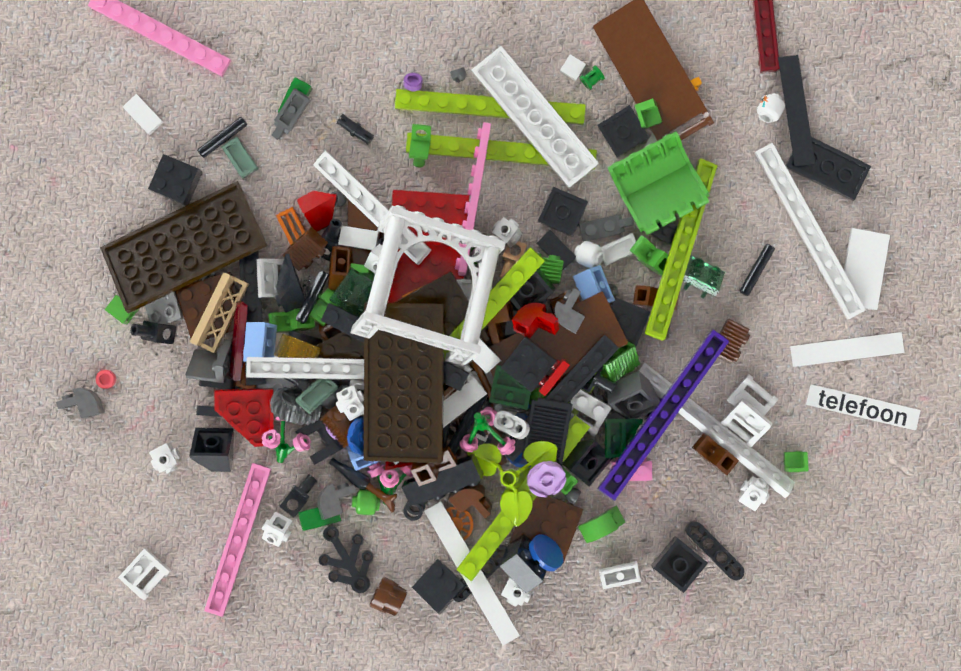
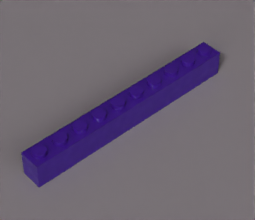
M715 330L709 332L600 483L597 490L612 501L616 500L729 343V340Z

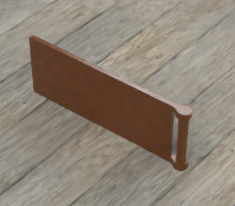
M633 0L593 25V29L635 103L639 104L650 99L656 101L662 123L652 126L650 129L657 141L701 113L704 116L702 120L678 133L681 140L707 125L714 124L712 117L644 0Z
M602 291L573 305V310L585 316L576 334L559 323V331L556 335L538 328L533 336L529 338L554 359L559 361L565 359L570 364L563 375L569 373L604 334L619 348L628 344ZM516 333L500 343L489 347L501 360L497 365L502 366L524 339V335ZM471 360L469 363L472 364L490 399L492 386L484 370L474 360ZM496 366L490 370L493 378L495 375ZM550 369L546 375L549 376L553 370ZM491 402L490 406L494 410V404L496 403Z

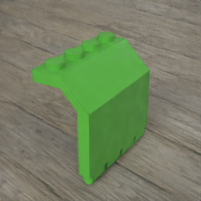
M677 131L667 134L659 141L650 143L642 150L631 153L625 159L614 162L608 167L610 176L640 232L645 231L647 235L659 229L658 223L663 227L675 221V214H678L679 218L694 211L692 205H695L698 209L709 203L707 198L710 196L709 192L691 164Z

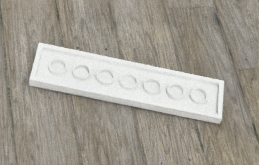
M502 46L471 70L568 188L572 187L599 164Z

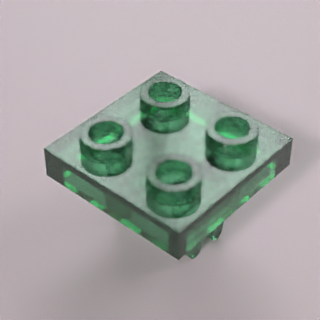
M691 255L683 278L685 282L683 289L687 290L692 285L702 290L701 298L704 299L707 293L716 297L720 291L725 272L719 267L712 266L701 258Z
M351 267L329 300L342 309L360 317L364 313V303L369 300L373 281Z

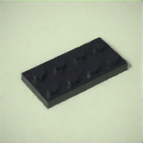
M813 137L811 139L815 164L794 166L793 153H791L785 165L787 169L852 201L856 199L871 168L870 165Z

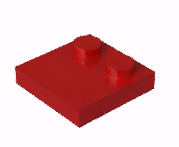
M557 359L551 367L553 371L550 375H545L540 381L539 392L544 396L547 395L570 366L565 359L561 361Z

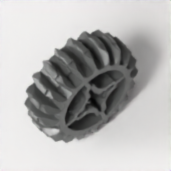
M284 387L274 391L270 401V408L275 417H279L280 420H285L287 423L291 422L300 425H309L319 420L323 409L322 404L309 415L296 402V398L304 392L301 389L294 392L292 391L294 387Z

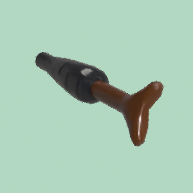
M335 458L329 461V464L336 468L351 484L360 490H368L386 504L391 513L395 511L394 500L397 498V494L390 495L384 493L371 484L367 475L339 462Z

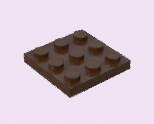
M222 274L176 290L190 338H192ZM234 282L231 286L233 295L238 293ZM231 299L224 301L222 305L224 312L231 310L233 306ZM235 314L226 333L233 331ZM216 318L214 321L215 328L223 327V318ZM214 334L208 335L206 340L214 338Z
M537 496L533 501L530 515L521 525L515 526L509 543H512L523 534L531 540L539 534L546 535L560 547L565 561L584 509L550 496Z

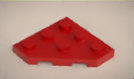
M273 388L214 390V410L254 447H264L262 444L263 434L269 430H274V415L270 408Z

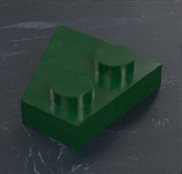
M497 365L489 402L527 410L531 391L505 372L500 365Z
M605 419V458H619L634 438L643 419Z

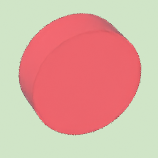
M101 370L96 375V384L100 388L109 389L116 383V375L110 370Z

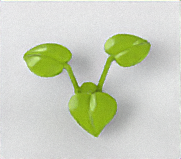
M534 442L525 449L523 454L529 463L517 471L509 469L505 472L502 466L498 464L502 460V454L497 446L493 444H481L476 451L467 452V454H475L484 476L494 475L498 468L501 475V483L514 490V492L509 491L502 496L500 507L503 514L517 527L528 518L533 507L531 495L527 491L518 492L514 486L519 480V473L529 466L533 468L541 462H556L558 448L551 442Z

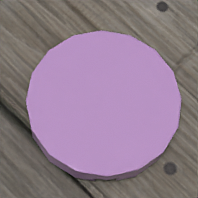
M545 461L535 465L527 475V484L530 491L539 497L557 494L566 483L565 472L562 466L552 461Z

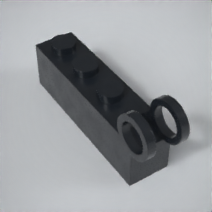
M473 453L458 459L456 466L440 471L436 481L419 486L414 477L405 480L402 485V490L408 500L403 510L405 517L411 521H416L421 518L429 500H439L445 497L447 493H457L465 486L470 485L472 487L479 484L484 473L475 454ZM410 506H417L419 511L412 510ZM408 512L411 513L412 515H418V516H416V517L410 516V515L408 514Z

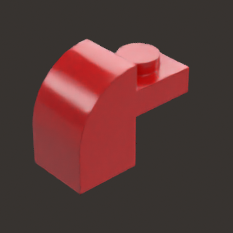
M531 303L523 306L512 319L514 331L528 338H531L538 328L553 335H556L559 331L558 318L551 313H546V305L542 303Z

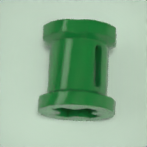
M596 65L585 76H580V80L589 91L593 85L605 79L603 73Z

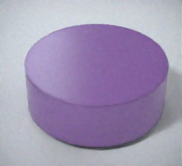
M408 73L404 77L403 85L409 91H418L422 88L423 79L417 73Z

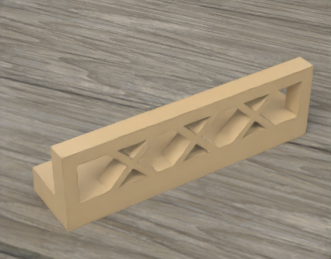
M223 272L190 343L216 353L235 314L236 302L242 300L249 285L248 283ZM235 281L241 284L242 287L239 293L233 295L231 286ZM231 299L233 305L231 310L224 312L222 307L224 301ZM222 317L224 321L223 327L216 329L214 321L216 318ZM214 334L216 340L213 347L204 344L207 336Z

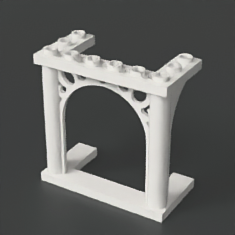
M399 205L392 206L379 223L377 231L384 233V242L367 308L353 324L351 333L370 339L379 329L449 350L445 361L465 366L478 356L482 346L478 345L498 255L504 250L506 242L496 236L483 235L478 230H467L459 224H449L440 218L427 217L422 212H411ZM408 226L415 228L418 237L416 239L408 235ZM422 231L428 232L429 236L423 235ZM403 238L407 241V244H401ZM425 241L441 242L457 250L466 260L472 275V291L460 339L384 317L397 263L401 255L409 247ZM459 242L461 244H466L467 246L465 248L460 247ZM471 247H475V249L470 253V256H469V255H468V250H469ZM474 262L478 263V268L474 266Z

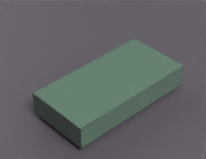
M238 137L221 146L242 179L259 169Z
M317 379L296 398V402L310 415L338 389V386L331 379Z

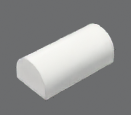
M637 561L599 569L603 590L641 581Z

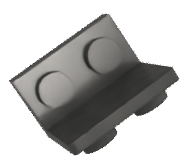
M224 339L222 346L218 347L216 353L195 349L185 374L186 378L224 383L230 366L232 340Z

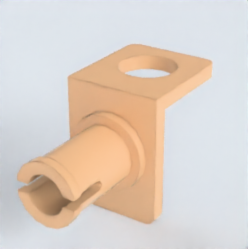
M519 241L515 244L521 249L520 254L517 256L512 255L510 248L506 246L502 256L505 263L499 276L500 278L524 254L527 244Z

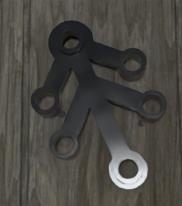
M335 526L326 527L323 531V537L325 540L333 543L342 560L331 558L328 554H322L319 557V563L322 566L330 565L348 570L352 576L340 575L337 570H333L329 573L328 579L333 583L341 582L351 585L356 593L366 592L370 587L367 572L374 556L371 551H365L362 554L363 562L360 572H358L355 564L360 545L364 542L363 536L361 534L353 536V545L349 556L338 538V528ZM334 530L335 536H329L328 531ZM355 537H360L361 543H355ZM369 553L371 559L366 560L364 554ZM323 556H326L328 558L327 563H323L321 561V558ZM332 573H336L338 575V578L336 580H333L331 578ZM363 580L364 586H358L357 581Z

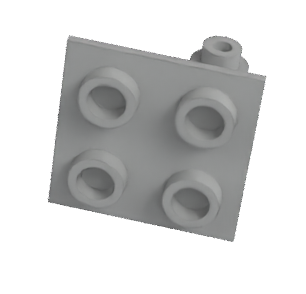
M176 291L145 305L150 322L167 324L183 319L181 307L178 306L180 303L177 302Z

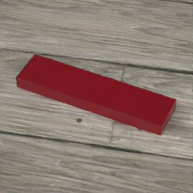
M753 0L760 73L779 71V52L773 0Z
M237 301L235 306L229 375L234 381L241 380L248 307L243 301Z

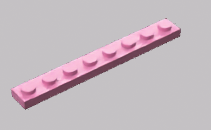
M91 0L88 4L91 9L223 77L231 62L229 58L119 0Z
M483 122V127L478 129L477 139L480 140V145L475 147L474 158H477V163L472 165L471 176L474 177L473 184L469 183L468 195H471L470 202H466L465 213L468 214L467 221L463 220L462 224L463 228L467 230H474L491 123ZM459 242L460 247L465 248L467 246L466 244H461ZM461 255V258L456 260L455 269L459 270V276L466 277L468 264Z
M256 463L251 465L206 603L205 612L221 617L225 614L271 468Z

